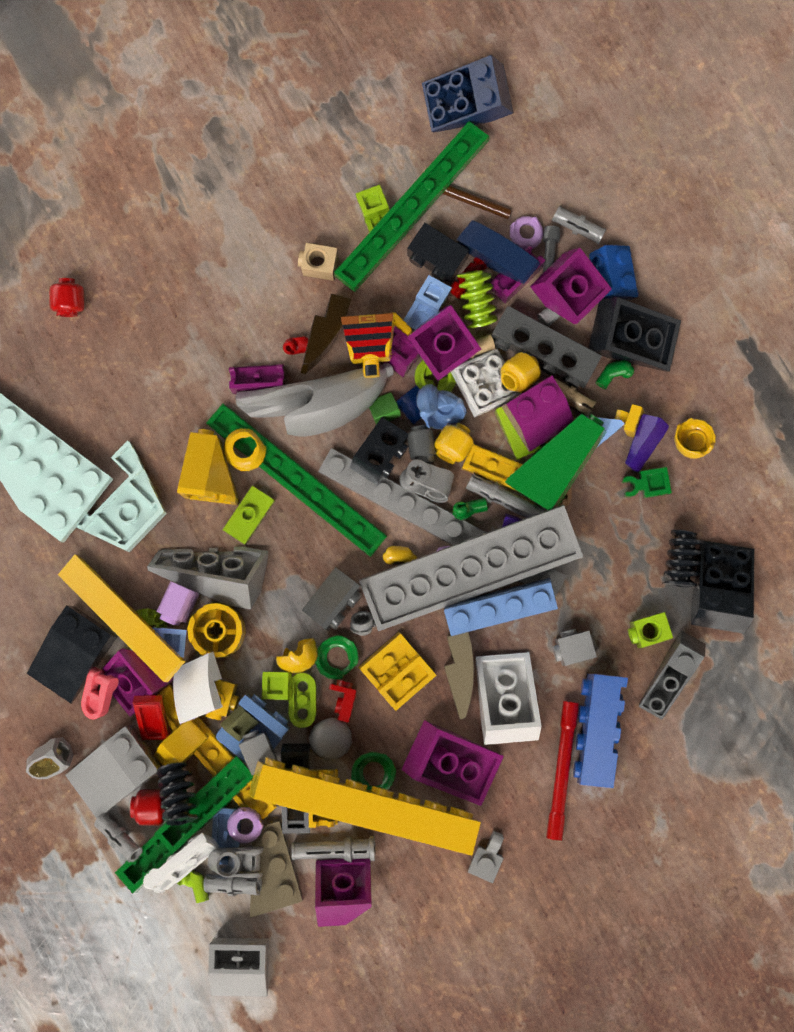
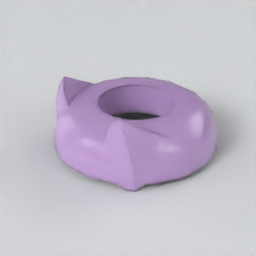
M522 216L516 219L510 225L511 241L523 250L528 246L532 247V249L537 247L543 238V227L539 219L531 216ZM524 225L531 226L534 229V236L529 239L523 238L520 235V228Z
M239 807L230 815L227 822L229 835L239 843L255 841L260 836L264 827L261 815L250 807ZM243 818H248L253 822V829L247 834H243L237 829L238 822Z

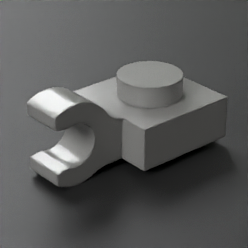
M493 830L486 848L480 845L477 846L467 869L468 873L490 883L494 882L504 859L502 855L497 853L504 840L503 834Z

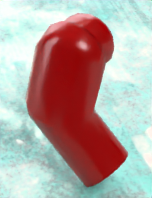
M306 336L289 338L283 344V351L288 355L305 353L309 338Z

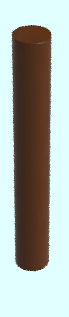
M449 186L442 193L505 219H509L512 209Z

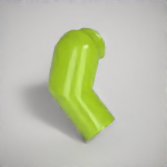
M192 870L177 883L179 886L183 884L193 889L196 903L209 900L208 893L204 891V876L201 873Z

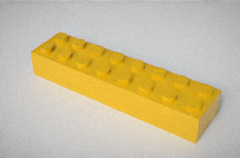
M267 757L265 762L257 761L248 793L253 799L459 853L473 855L481 822L473 819V813L451 807L449 812L446 811L447 806L425 800L423 805L420 804V799L399 793L398 798L393 797L394 792L373 786L371 791L366 790L367 785L350 779H346L345 784L340 783V778L323 772H319L317 777L312 775L313 771L297 765H293L292 770L284 768L285 763Z

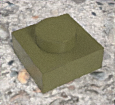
M239 705L220 725L227 733L240 741L243 739L242 736L249 733L259 722L252 714Z

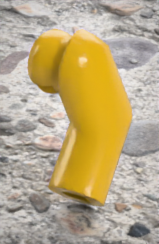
M390 546L383 553V560L389 565H392L394 562L406 563L417 559L408 547Z

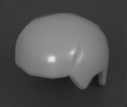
M337 718L322 720L316 723L310 732V748L316 756L325 760L338 759L348 752L352 744L351 730L345 722Z

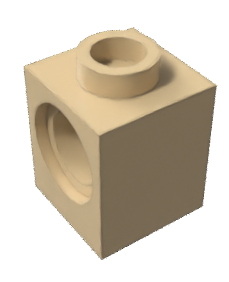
M306 243L305 251H300L298 266L301 267L303 276L334 281L338 249ZM315 257L324 259V263L320 266H313L311 261Z

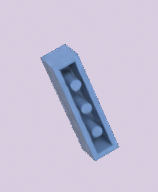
M547 578L469 598L445 607L444 612L450 634L454 636L556 610L558 606L551 579Z

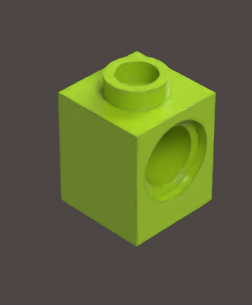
M665 612L629 622L631 628L628 629V635L631 643L636 644L637 648L647 647L673 638ZM647 623L651 624L655 630L654 636L650 639L646 638L642 632L643 626Z

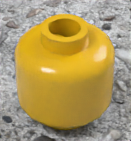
M523 352L515 354L501 367V381L508 390L519 393L525 392L535 384L541 374L537 359Z
M456 423L455 426H444L434 442L437 456L449 464L462 462L474 444L473 438L469 434L470 429L460 423Z

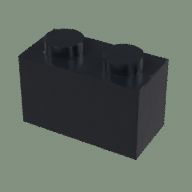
M425 222L407 248V256L412 264L419 268L424 266L432 271L431 275L441 282L446 280L449 283H452L468 259L469 254L468 249Z

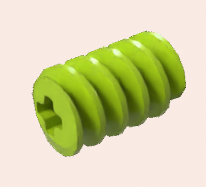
M478 270L457 274V277L465 278L466 280L459 285V288L467 289V292L461 295L462 299L469 300L467 304L462 306V309L471 311V313L464 316L465 320L472 321V324L467 326V328L487 326L496 322L498 317L489 314L496 310V305L488 304V302L495 299L494 295L486 293L493 288V285L484 282L491 278V273Z

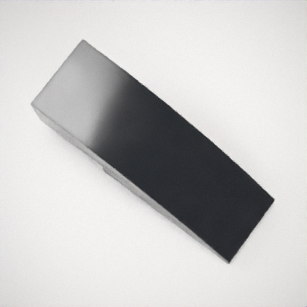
M310 743L282 744L281 762L285 763L284 768L292 770V766L297 765L310 770ZM282 806V834L310 833L309 813Z

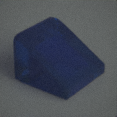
M417 385L396 402L399 409L413 425L422 418L417 407L416 396L420 390Z

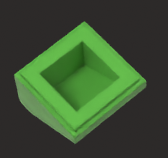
M391 392L378 397L369 407L375 424L378 423L381 417L387 421L401 417L399 407Z

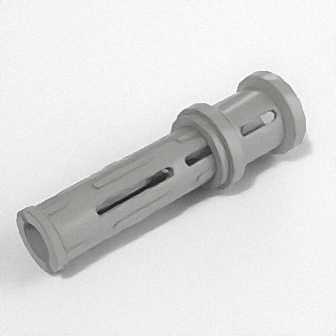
M370 836L369 839H352V837L344 838V841L292 842V860L344 858L345 861L352 862L353 859L369 858L370 861H375V836Z

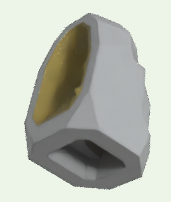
M63 737L50 739L46 744L35 749L33 754L27 758L26 772L35 779H49L62 773L70 767L74 755L71 745Z

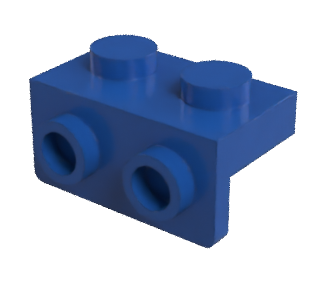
M605 245L589 254L592 264L612 288L603 299L618 297L624 300H632L639 297L630 246Z

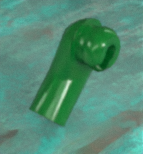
M626 360L609 363L595 384L606 390L614 377L622 376L627 379L632 377L634 367Z
M486 499L456 502L453 506L452 514L458 520H465L473 514L488 511Z

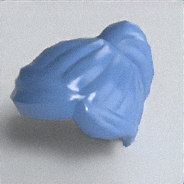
M433 384L424 385L416 396L420 416L424 419L428 429H443L447 424L458 423L464 419L467 413L461 398H458L450 391H438L437 387Z

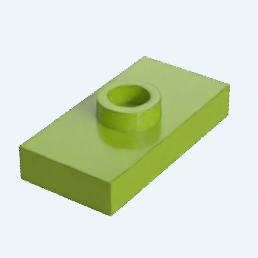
M252 486L223 528V531L246 545L275 500Z

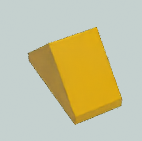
M190 720L180 725L159 745L154 757L163 766L171 763L186 762L209 736L194 720Z

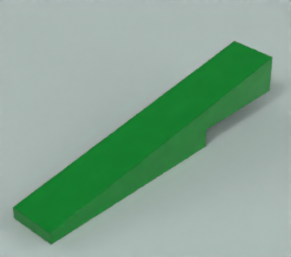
M236 756L194 798L188 801V803L197 804V808L191 810L190 814H197L198 819L183 825L170 826L165 823L141 847L142 853L139 858L133 862L126 861L115 874L132 894L137 893L144 886V876L149 874V871L153 868L159 869L171 855L178 853L191 838L198 834L219 811L252 781L254 775H251L250 770Z

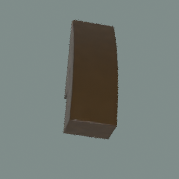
M331 294L325 317L314 316L300 373H308L328 353L341 331V317L347 316L352 299Z

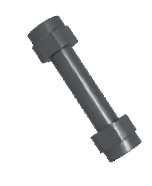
M546 226L544 228L543 242L546 243L544 259L546 261L543 266V273L555 260L556 244L560 240V228L557 226Z

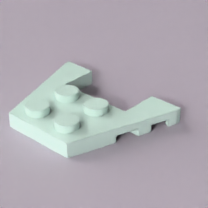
M127 440L111 458L129 477L91 516L87 513L76 528L130 552L167 513L134 446Z

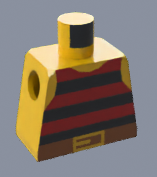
M393 313L341 317L352 363H363L364 378L379 377V362L391 360L395 323Z

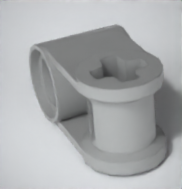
M417 459L408 464L407 468L401 473L399 481L401 486L407 491L424 496L434 502L444 503L448 501L454 474L447 469L439 468Z
M260 846L217 848L210 853L208 866L213 872L222 877L259 878L263 875V872L260 870L261 853L264 852V848ZM224 856H228L227 866L220 869V860Z

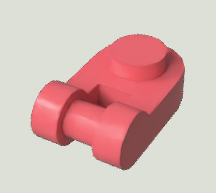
M93 667L87 675L81 701L83 713L92 720L104 717L108 713L113 691L117 688L119 682L112 675H104V671L97 667Z

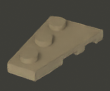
M277 820L265 824L260 836L255 841H252V846L263 847L264 852L261 853L260 870L263 872L262 877H260L262 889L260 895H251L250 918L303 902L304 900L285 835L282 834L281 821Z

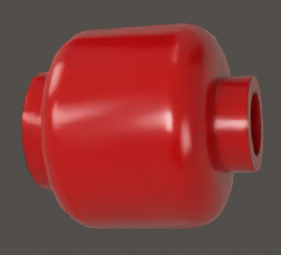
M59 278V283L52 284L49 288V306L52 311L56 312V316L78 317V313L84 310V288L82 285L75 284V279Z
M141 789L137 792L136 796H132L130 816L135 818L138 825L159 826L164 823L162 813L165 810L161 809L163 799L159 797V792L162 789Z

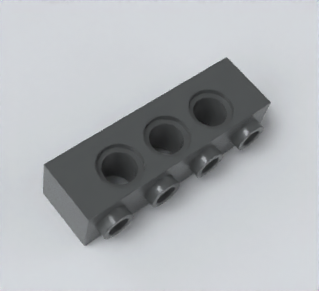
M507 306L492 333L493 341H495L494 344L504 351L510 349L515 353L523 352L535 357L539 365L542 366L540 369L543 372L552 376L557 374L565 379L564 382L567 385H573L577 389L579 387L585 388L602 357L600 354L510 306ZM523 332L527 335L528 341L524 343L518 342L514 334ZM542 344L549 346L551 354L542 355L538 351V346ZM563 357H570L573 359L575 366L567 368L562 364L561 359Z

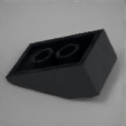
M618 297L602 299L598 304L588 349L609 359L626 360L631 364L670 372L681 320Z
M66 605L50 628L27 674L72 704L84 687L89 671L99 665L118 636L76 607Z

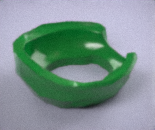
M337 635L324 640L317 649V660L315 662L320 674L328 679H342L343 676L358 664L357 647L353 641L343 636ZM340 647L346 651L350 663L345 669L333 668L327 662V654L332 648Z
M368 752L354 762L351 768L352 780L367 785L366 790L371 791L373 786H370L364 778L363 770L368 763L377 762L384 768V777L382 784L376 787L390 789L396 778V768L393 761L386 754Z

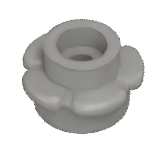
M367 611L355 613L351 617L350 629L353 633L360 636L370 634L373 628L376 627L372 614Z

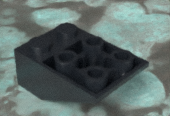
M704 541V544H700L699 547L702 554L698 555V561L701 564L697 565L696 568L699 575L695 576L697 586H694L691 625L745 634L754 619V549Z

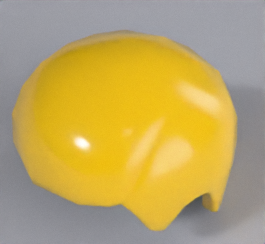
M689 418L687 421L677 425L674 442L677 450L683 456L690 459H698L712 451L715 446L716 435L713 427L704 420Z
M309 638L299 641L297 650L294 652L285 648L282 656H276L277 665L282 670L290 673H302L310 669L317 660L315 639Z

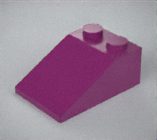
M424 720L401 770L418 782L481 806L504 756L448 729Z

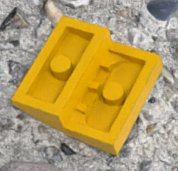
M400 632L396 633L358 666L395 711L437 676Z

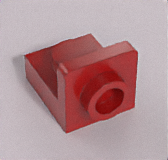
M337 679V683H331L329 689L344 693V697H338L334 713L339 714L338 720L349 723L357 690L352 689L353 683Z

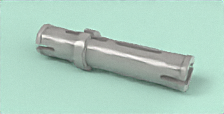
M474 473L466 486L467 490L481 495L487 499V502L499 504L525 518L545 511V508L535 505L500 487L499 483L495 482L494 484Z

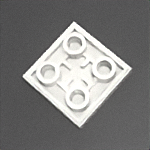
M498 348L469 360L451 371L474 418L509 402L521 394L510 391L503 385L501 381V367L505 362Z

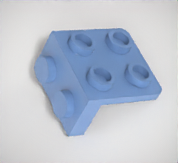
M244 695L238 704L252 714L259 722L250 732L258 729L260 734L266 731L271 745L275 749L291 728L286 724L288 720L277 711L274 713L269 711L265 707L267 703L258 695ZM222 727L216 734L217 740L246 763L239 747V743L244 741V739L236 740Z

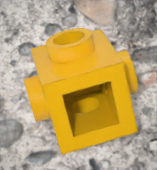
M219 679L215 681V685L223 707L205 715V717L215 720H221L222 716L228 717L230 712L237 708L239 696H235L238 684Z

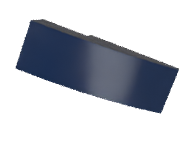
M474 220L469 223L456 239L461 246L469 250V255L482 260L487 268L522 284H525L540 265L537 259L515 243Z

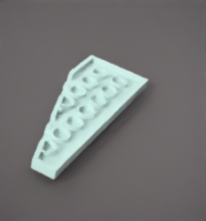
M0 393V481L21 512L60 542L64 543L109 486L113 478Z

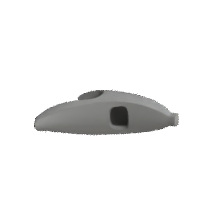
M386 362L379 365V377L364 378L363 368L330 377L253 391H237L235 400L237 406L250 417L285 416L284 422L287 435L298 437L312 436L339 428L359 417L374 403L383 390L387 378L394 373L392 366Z

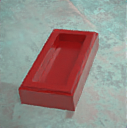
M162 695L134 696L133 707L142 740H165L170 735V729Z

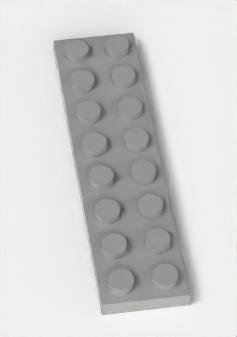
M561 505L552 510H547L360 579L359 583L378 631L582 558L583 554L565 506Z

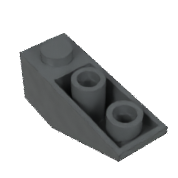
M681 631L663 659L641 699L639 707L662 720L704 659L706 644Z

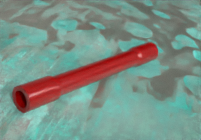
M563 701L561 733L552 805L546 838L551 840H563L564 812L574 731L577 726L579 703Z

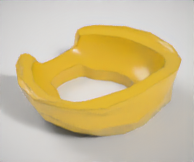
M240 428L232 431L226 438L224 455L227 462L240 471H250L258 468L263 462L266 455V446L253 430ZM252 437L257 444L253 454L247 458L238 457L233 449L235 442L241 438Z

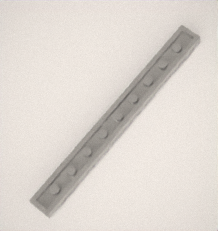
M332 448L318 471L320 474L450 545H455L486 533L464 520L456 519L450 512L413 492L405 490L402 486L382 477L377 485L350 468L352 459ZM549 569L521 579L518 582L527 584L550 578L556 597L567 576L554 569Z

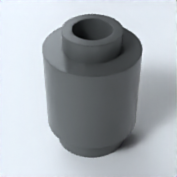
M426 425L412 427L407 437L410 459L422 460L428 464L434 463V456L437 454L434 446L433 430L427 429Z

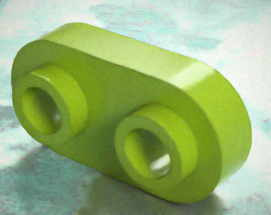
M299 673L292 677L289 719L294 726L306 728L316 719L317 685L315 679L310 674ZM301 681H305L308 684V689L305 692L300 691L298 688V684ZM302 708L308 712L306 719H301L298 716V711Z

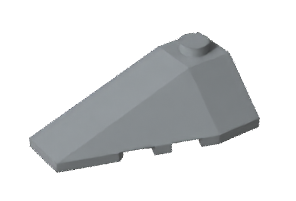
M234 547V551L218 552V548H209V552L194 553L192 549L158 550L147 568L152 573L222 604L251 610L262 590L268 551L248 547Z

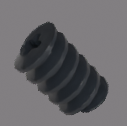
M671 530V534L677 538L670 539L669 544L676 549L667 551V555L674 559L668 560L665 563L672 570L664 572L663 576L670 579V581L662 582V584L683 588L697 586V583L690 580V577L699 575V572L693 570L692 566L701 564L700 561L694 559V555L702 554V551L695 548V546L704 544V540L698 538L697 533L691 531Z
M185 762L161 766L156 772L157 776L161 778L158 780V787L162 789L159 792V797L163 799L161 809L165 810V812L162 813V819L167 821L166 825H183L199 818L197 814H190L191 810L197 808V804L188 803V800L196 795L194 792H187L188 788L194 786V782L185 781V778L192 776V771L184 770L187 766Z

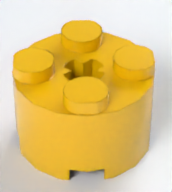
M219 603L206 604L198 609L190 618L187 628L188 639L194 649L203 656L213 652L215 658L228 657L237 652L243 644L246 635L245 622L240 613L230 606ZM217 623H219L220 628H223V633L219 634L218 638L215 639V634H211V629L216 628Z

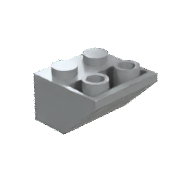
M213 938L209 944L208 972L211 995L267 997L269 938Z

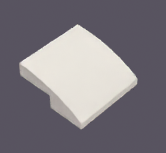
M213 652L182 665L174 674V702L180 724L223 707L215 685V681L222 679Z

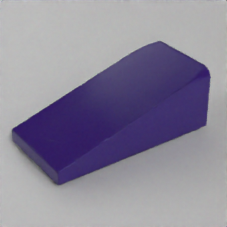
M646 414L641 416L625 462L635 472L639 473L667 432L669 425L662 418Z

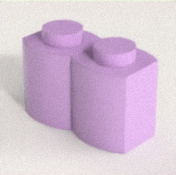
M170 581L157 609V612L161 614L160 619L177 626L181 622L187 623L200 593Z

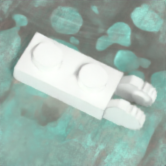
M204 833L191 838L188 845L178 853L171 855L163 866L159 869L153 868L149 871V874L144 876L143 883L145 888L154 890V892L159 894L168 890L206 860L213 850L219 847L215 839Z

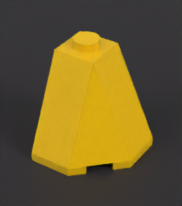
M198 429V433L190 432L177 493L189 500L238 505L239 499L220 438L214 435V431Z

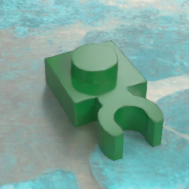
M667 467L640 471V479L627 476L621 480L622 483L629 482L633 485V491L624 493V497L627 498L635 496L640 491L643 493V499L670 495L672 493Z

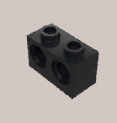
M381 417L354 455L350 468L377 485L382 477L387 479L395 466L392 464L396 457L401 459L406 452L408 445L405 442L409 434ZM383 440H389L393 445H388ZM369 460H376L380 465H374Z

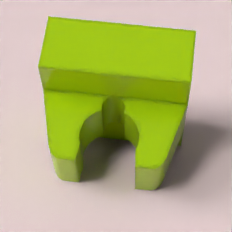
M263 672L262 699L291 700L292 673Z

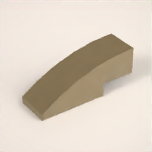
M469 632L446 637L454 663L444 666L459 719L466 718L473 689L474 662Z

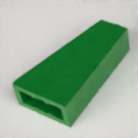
M581 414L511 474L505 483L546 510L558 507L607 433L605 428L602 427L604 422L592 414L588 418Z

